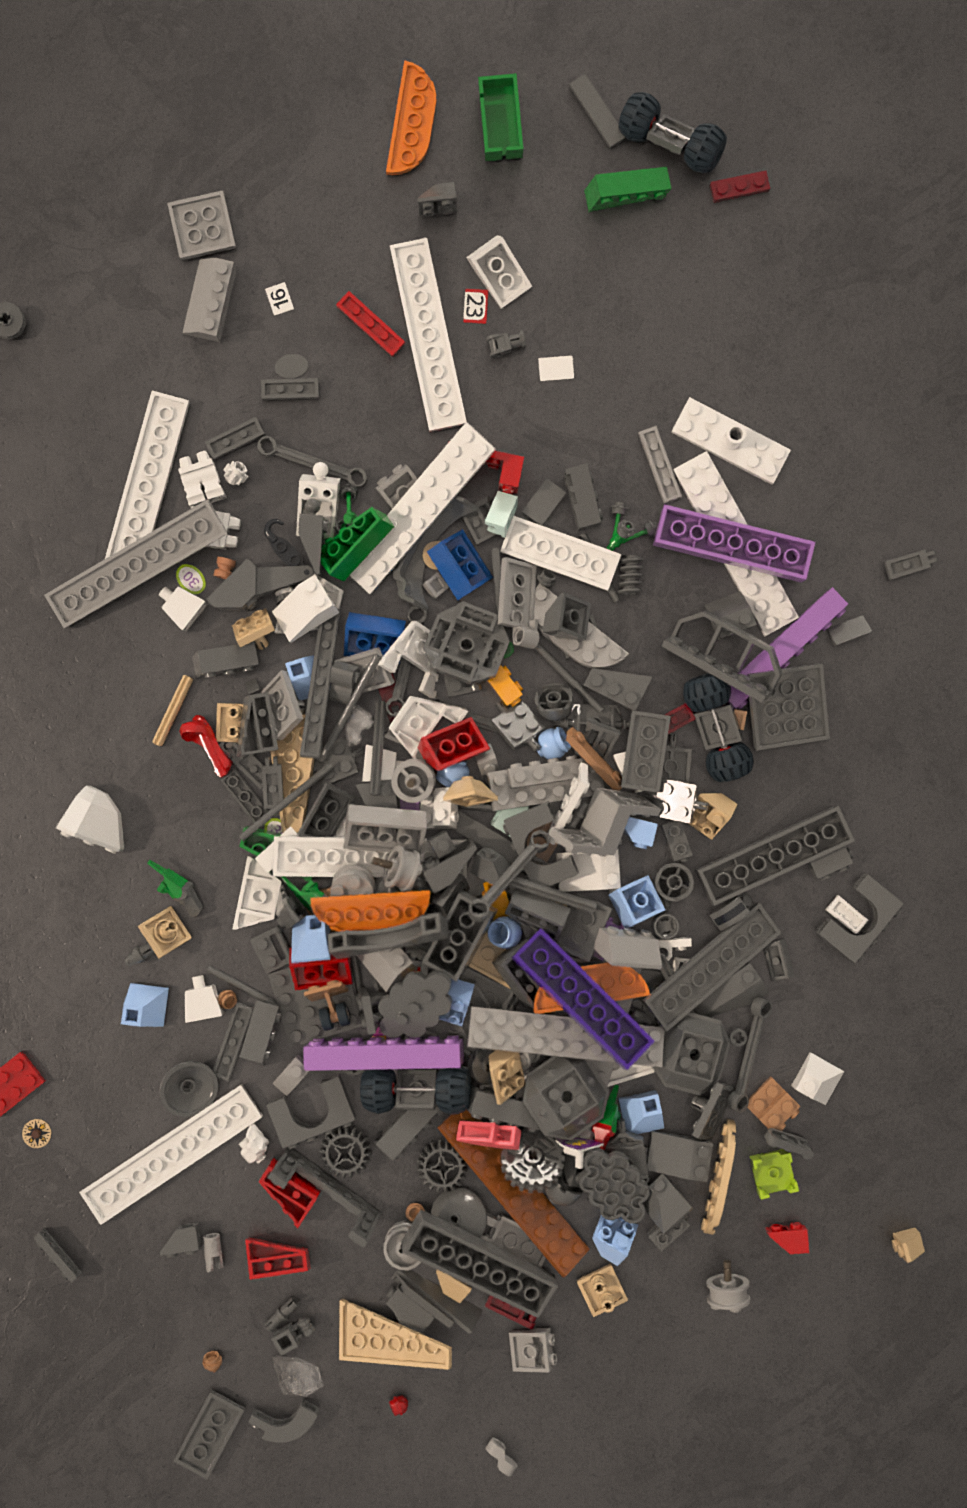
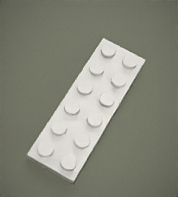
M513 516L500 550L503 554L606 591L609 590L621 558L619 553Z

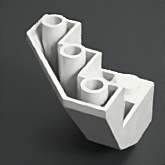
M85 786L74 798L56 828L61 830L60 834L68 838L74 836L82 839L88 845L94 846L96 844L105 847V850L114 854L116 852H123L124 840L121 812L107 793L92 786Z

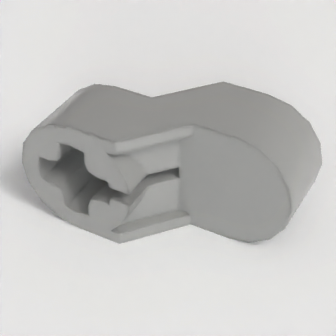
M494 1437L491 1438L486 1446L487 1452L498 1459L497 1467L499 1471L507 1476H512L518 1466L517 1463L505 1454L506 1446L503 1442Z

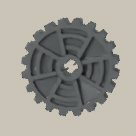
M523 1128L519 1150L503 1149L501 1151L502 1173H506L505 1179L507 1181L511 1180V1186H519V1190L522 1192L525 1189L529 1193H533L534 1190H537L539 1193L543 1192V1188L549 1190L552 1183L557 1184L558 1177H561L563 1173L562 1169L564 1168L565 1161L563 1147H559L560 1145L554 1140V1137L545 1136L542 1131L531 1132Z

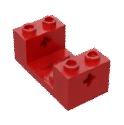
M494 451L484 464L488 465V468L499 470V467L502 468L499 491L511 495L513 493L517 494L524 457Z

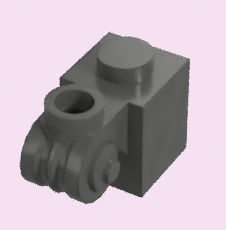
M309 1317L300 1318L297 1323L292 1324L290 1322L274 1331L272 1341L282 1356L298 1347L302 1336L310 1337L315 1328L312 1326Z

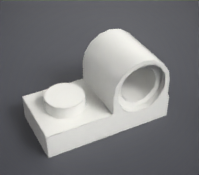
M690 937L658 939L659 949L665 948L667 950L666 958L668 961L672 957V947L680 951L687 950V947L692 946Z

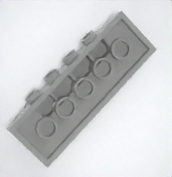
M577 755L566 757V761H559V758L548 759V763L541 764L540 761L529 762V766L522 767V763L510 765V769L487 773L489 789L498 796V801L491 802L493 812L539 805L547 801L549 803L563 801L566 794L570 795L569 790L573 778H578L579 776L578 767L581 762L588 765V783H590L586 794L582 793L581 799L592 797L595 788L605 789L603 779L583 758L578 759Z

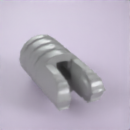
M219 1233L204 1235L202 1238L206 1271L209 1273L214 1271L213 1257L218 1269L224 1267Z

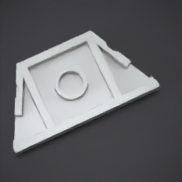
M250 856L247 857L233 924L234 930L273 920L276 915L282 880L277 876H273L272 872L267 873Z

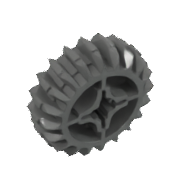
M339 1126L338 1133L332 1131L331 1135H325L326 1140L321 1142V1145L324 1147L320 1148L319 1152L324 1155L320 1156V1160H327L324 1162L323 1167L330 1166L328 1173L335 1170V1177L342 1173V1179H345L346 1173H348L349 1177L353 1178V1171L360 1175V1169H366L364 1163L370 1162V1159L366 1156L372 1155V1152L367 1150L371 1148V1144H364L367 1142L368 1137L361 1138L363 1131L356 1134L357 1127L349 1131L350 1127L348 1126L343 1131L342 1127ZM343 1137L351 1138L348 1143L337 1141V1139ZM356 1143H358L361 1149L360 1159L356 1157L357 1155L353 1151ZM331 1144L335 1147L334 1149L338 1152V1156L335 1159V1161L333 1160L330 1153ZM350 1147L349 1155L346 1154L341 1157L343 1148L345 1151V1148L348 1149ZM343 1161H349L350 1163H355L354 1165H351V1166H342V1165H339V1164H341Z
M439 1139L437 1146L432 1141V1148L426 1145L424 1149L427 1153L421 1151L420 1156L423 1159L417 1160V1163L421 1165L417 1167V1171L422 1172L419 1174V1178L423 1179L426 1177L423 1184L427 1185L430 1182V1190L437 1186L436 1192H440V1187H443L444 1192L447 1193L450 1186L453 1191L455 1190L454 1183L457 1186H461L459 1179H466L463 1173H468L469 1169L464 1167L468 1164L453 1146H449L448 1140H446L445 1145H442V1140ZM438 1152V1160L427 1165L428 1159ZM445 1152L452 1154L457 1161L447 1159ZM441 1157L443 1159L444 1165H446L444 1174L443 1169L440 1166ZM455 1167H459L457 1173L447 1180V1173L450 1170H454ZM429 1171L439 1173L441 1180L434 1178Z

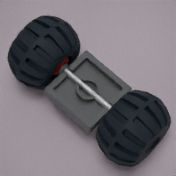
M638 92L629 97L621 112L618 124L620 132L626 139L633 142L649 140L679 155L685 150V163L693 171L709 173L714 170L727 143V136L719 126L703 123L695 129L665 114L659 119L661 106L654 96L649 93Z
M707 673L687 681L684 685L683 697L687 706L696 712L694 716L705 749H713L706 758L708 773L717 782L733 781L746 776L752 771L754 764L753 754L744 743L740 742L743 740V736L733 704L724 705L730 699L731 685Z
M462 1066L460 1068H442L438 1072L437 1070H398L396 1084V1074L393 1069H366L362 1074L360 1082L361 1103L366 1110L376 1114L388 1112L394 1106L396 1110H435V1103L445 1113L459 1114L469 1108L472 1085L471 1075Z

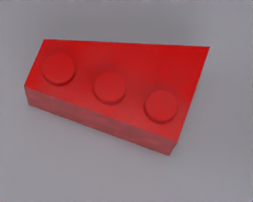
M273 1158L258 1182L272 1199L279 1203L283 1208L282 1211L289 1215L298 1229L317 1200L321 1190H318L311 1182L303 1179L296 1172H294L284 1189L275 1185L267 1178L278 1160Z
M250 1237L245 1239L250 1280L304 1272L311 1268L308 1248Z

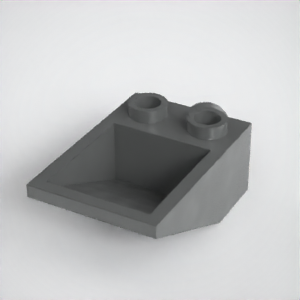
M311 498L305 503V509L308 514H299L298 534L315 574L321 575V546L323 545L324 533H327L328 521L324 520L323 515H316L320 510V502L317 499Z
M472 838L455 846V850L441 858L437 856L433 858L431 856L423 860L421 865L424 877L417 876L413 890L422 891L425 889L426 884L429 883L433 892L436 893L451 885L477 849Z

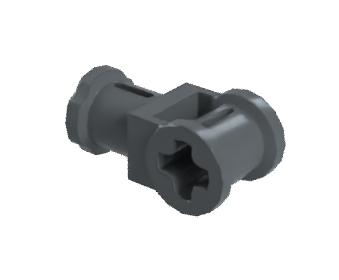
M523 331L508 336V333L490 335L486 338L490 345L491 358H498L511 353L514 348H526Z

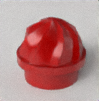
M394 1396L389 1401L394 1416L399 1414L401 1416L408 1409V1400L403 1396Z

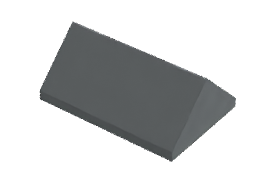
M325 783L297 834L302 837H334L347 813L348 805L352 804L355 797L331 783Z

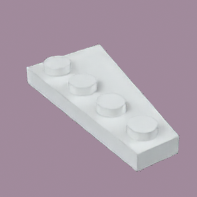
M580 763L578 767L579 776L578 778H573L569 790L570 795H565L561 805L562 811H557L556 819L552 822L550 828H564L565 824L570 823L574 808L577 809L580 805L582 793L586 794L589 788L587 764ZM550 836V843L554 845L555 839Z

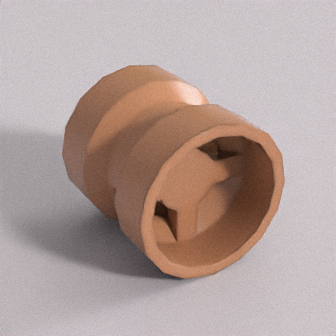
M217 557L216 563L219 569L214 570L213 576L227 579L232 574L230 570L232 571L235 568L236 561Z

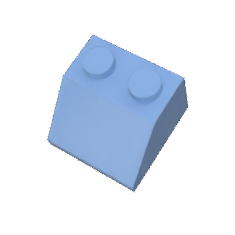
M629 817L624 832L629 841L634 842L635 847L647 849V846H653L658 824Z

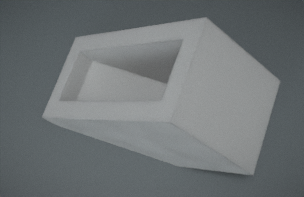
M297 1054L272 1083L286 1096L309 1072L304 1071V1059Z

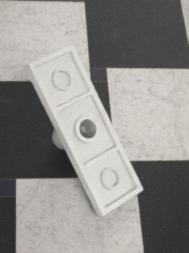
M690 397L671 432L771 485L774 484L791 451Z

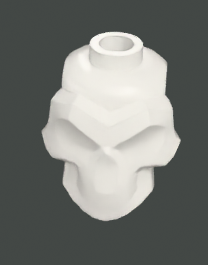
M254 1123L249 1126L246 1137L239 1143L242 1148L241 1155L250 1164L255 1161L260 1163L267 1156L265 1152L269 1144L268 1139L264 1137L262 1131Z

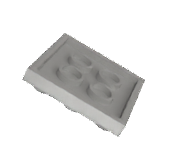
M223 190L167 203L180 260L236 248Z

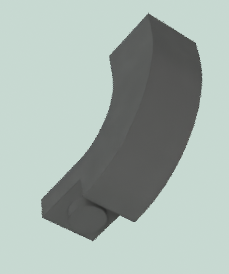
M302 1399L296 1412L286 1419L272 1418L254 1408L248 1422L253 1428L264 1430L262 1439L275 1443H285L296 1440L304 1435L316 1420L320 1408Z

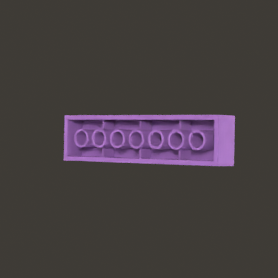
M664 504L653 546L802 583L807 579L815 542Z
M449 1035L446 1039H439V1036H428V1039L408 1037L406 1040L401 1039L400 1036L397 1038L389 1037L388 1040H382V1037H370V1040H363V1037H352L348 1041H344L342 1037L332 1038L331 1041H325L324 1038H313V1041H309L303 1047L304 1071L460 1068L464 1063V1038H459L458 1035Z

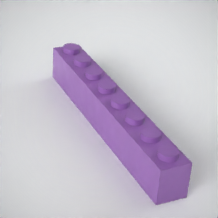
M833 587L824 593L769 644L775 649L781 669L790 664L789 659L793 655L797 657L804 651L803 646L807 642L811 644L818 638L816 634L821 629L825 631L832 625L830 621L835 616L839 618L846 612L844 608L848 603ZM763 650L739 674L747 676L749 673L774 670L768 652ZM731 686V696L727 704L732 703L734 709L737 707L741 709L748 703L747 698L749 695Z

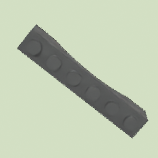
M434 913L420 916L413 921L390 928L328 934L329 953L337 959L447 939L449 938L448 923L443 915Z

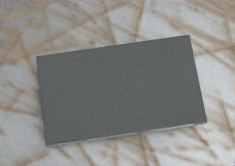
M546 478L522 512L542 526L566 492Z

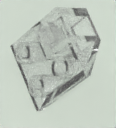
M358 704L355 705L345 724L346 744L352 748L359 746L364 739L362 734L365 730L369 731L374 725L373 719L375 718Z
M272 1357L273 1367L279 1380V1388L283 1395L306 1397L323 1387L317 1366L299 1357Z

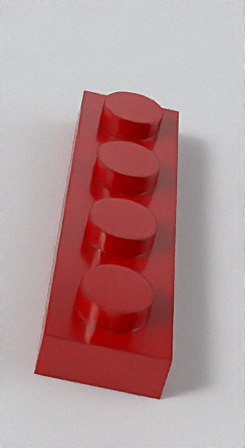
M350 291L336 304L338 309L392 358L405 345V341Z

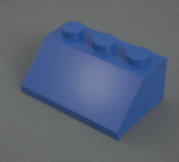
M463 529L427 551L457 600L494 578Z
M349 612L345 626L343 656H351L378 647L384 656L405 630L406 621Z

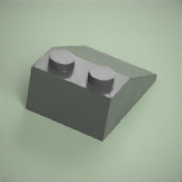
M651 1131L646 1161L647 1169L688 1180L707 1182L713 1143L710 1140L698 1139L694 1136Z

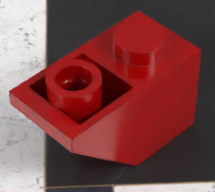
M793 1222L790 1223V1226L772 1224L771 1227H765L769 1237L789 1254L809 1253L808 1229L802 1223Z

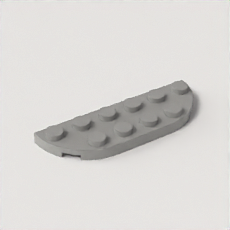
M539 583L535 589L533 620H538V630L548 640L577 663L588 668L613 667L629 656L627 651L590 622H588L587 638L585 641L557 638L543 633L545 613L558 597Z

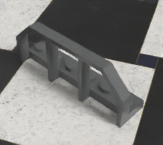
M707 610L679 619L672 635L665 639L662 647L761 703L771 697L782 676L774 647ZM704 616L719 624L705 654L700 653V650L694 646L684 644L683 640L677 637L684 622ZM723 628L749 641L734 671L732 667L726 664L722 665L716 662L714 657L710 656ZM754 644L768 652L775 672V677L768 690L766 686L750 681L748 676L739 674Z

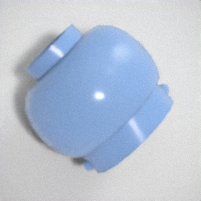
M556 727V729L548 728L541 732L537 738V743L541 746V749L537 751L538 754L546 759L563 757L571 749V745L566 741L567 734L561 727Z
M462 761L441 771L437 770L436 779L444 786L450 787L454 781L462 780V777L469 776L470 770L466 765L467 761Z
M509 916L499 917L491 922L487 932L488 938L493 945L502 949H510L521 940L522 928L517 921Z

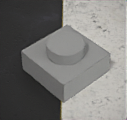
M438 572L422 584L433 600L449 588Z

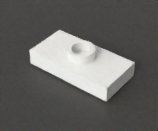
M839 895L825 909L855 935L868 921L867 918Z

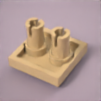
M217 703V742H238L243 704Z
M611 1263L576 1280L593 1317L603 1312H611L614 1307L628 1301Z

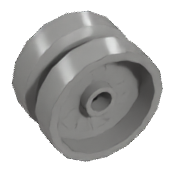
M411 1221L395 1223L389 1228L385 1236L383 1251L385 1258L392 1267L399 1270H410L416 1268L421 1263L402 1252L401 1241L410 1228Z

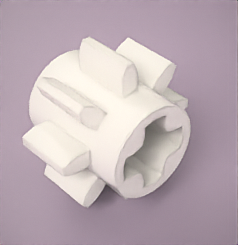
M232 461L231 464L228 463L223 469L226 472L224 475L226 481L232 485H240L241 482L244 483L248 478L246 466L239 461Z

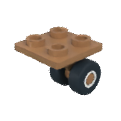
M333 980L328 982L327 986H312L308 988L309 991L304 992V996L312 1002L326 998L329 1008L319 1009V1018L324 1031L332 1030L335 1022H339L341 1026L351 1023L346 1003L341 1002L335 1006L333 1001L334 995L349 991L344 983Z

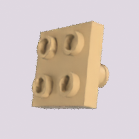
M266 608L257 610L251 616L239 619L232 625L236 641L240 647L254 641L259 650L263 649L262 643L265 648L269 645L264 635L275 630Z
M172 906L138 926L159 959L192 938Z

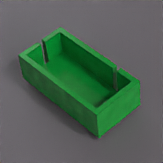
M517 73L478 77L485 161L502 160V156H506V159L523 158Z

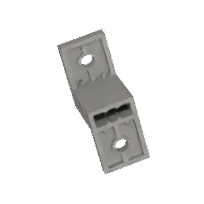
M595 788L580 830L551 827L548 835L555 839V843L563 845L566 851L571 854L583 853L589 856L597 854L603 857L615 855L630 815L659 816L661 809L638 792Z

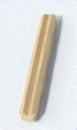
M186 675L182 677L152 741L155 745L163 746L193 682L191 677Z

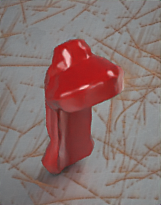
M195 715L192 721L182 724L179 730L182 739L187 742L193 741L203 746L213 763L215 773L221 778L226 776L232 766L231 760L219 746L212 727L206 718L201 715Z

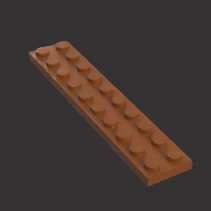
M468 1110L455 1115L450 1114L437 1127L438 1130L562 1277H566L590 1250L542 1192L539 1193L537 1190H534L533 1193H529L527 1189L522 1192L519 1190V1186H511V1180L507 1181L505 1179L506 1173H502L501 1170L502 1148L480 1146L456 1140L459 1121L483 1122L481 1119L472 1117Z

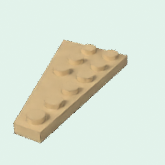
M306 714L302 715L303 720L283 740H277L279 750L270 752L272 764L273 756H277L278 764H282L284 798L312 777L315 759L300 757ZM310 788L279 812L282 833L290 826L296 833L299 832L306 818Z
M345 1299L340 1300L339 1360L438 1369L452 1368V1347Z

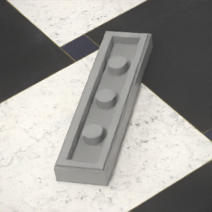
M657 426L638 432L663 504L681 499L682 495Z

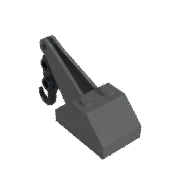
M271 519L266 523L264 533L270 541L275 554L287 566L257 568L247 558L206 599L214 608L220 612L252 611L259 605L258 601L261 599V596L304 582L314 575V570L310 566L304 565L303 556L286 539L278 537L271 532L273 524L284 525L283 521Z

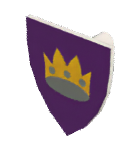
M575 1137L572 1140L556 1138V1142L564 1148V1153L576 1156V1168H583L584 1151L603 1146L601 1142Z

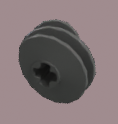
M2 302L0 303V337L9 340L17 338L25 329V316L16 305Z
M479 1048L470 1056L468 1070L475 1081L482 1084L493 1083L490 1073L489 1055L494 1050Z

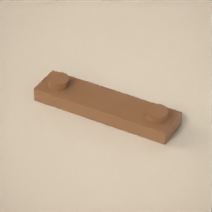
M574 727L570 728L567 731L566 741L613 790H621V774L616 770L614 771L585 740L584 735L580 731L577 732Z

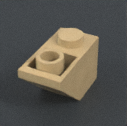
M916 1228L893 1233V1249L907 1263L912 1262L925 1252L920 1232Z

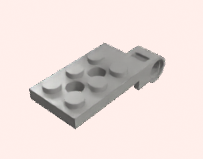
M508 557L502 558L498 624L513 628L512 641L515 645L534 649L539 642L538 620H533L537 566ZM516 577L520 579V585L517 584ZM515 595L519 598V604L515 601Z

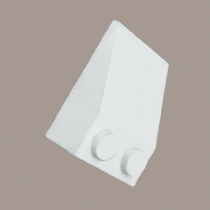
M495 236L466 257L500 308H503L532 287L501 236Z
M316 575L300 583L272 611L290 643L339 613L324 585Z
M618 849L615 855H606L605 857L597 854H591L590 856L583 853L572 854L579 873L558 882V890L563 892L621 888ZM556 853V860L571 855V853Z

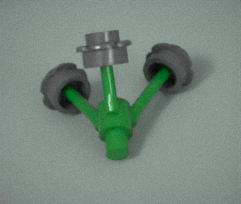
M343 485L342 489L339 490L341 499L347 502V511L343 519L335 522V527L333 526L335 535H338L340 533L339 530L344 526H350L353 520L358 517L351 510V502L358 495L357 488L353 485Z
M615 502V505H611V513L616 515V521L612 534L613 537L610 539V544L606 547L608 550L614 551L621 544L647 534L649 539L655 538L656 522L652 523L651 520H648V523L644 524L645 530L635 534L636 528L631 521L623 520L620 522L621 515L626 516L627 510H629L626 507V503Z

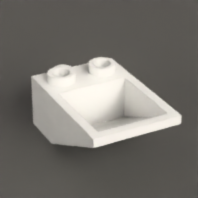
M318 462L313 467L314 475L302 474L299 480L296 536H299V514H308L305 509V503L307 500L314 498L320 502V510L316 515H323L324 520L328 521V530L323 536V539H328L329 537H335L333 526L335 527V522L337 521L341 478L325 477L328 473V467L325 463Z

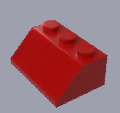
M472 717L421 737L417 747L426 764L438 771L490 750Z
M289 948V967L295 990H305L316 985L320 987L327 986V983L333 980H338L345 985L353 984L350 957L337 959L330 954L329 960L292 963V948Z

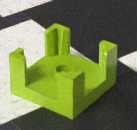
M780 1149L749 1156L756 1191L760 1199L770 1198L769 1193L787 1190L789 1193L799 1192L798 1184L794 1179L791 1163L793 1161L790 1152Z

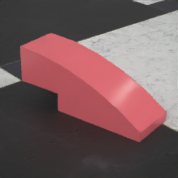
M459 1121L456 1140L480 1146L519 1150L521 1130L516 1126H503L496 1123Z

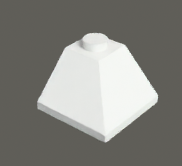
M810 1052L791 1086L811 1099L826 1105L844 1071Z

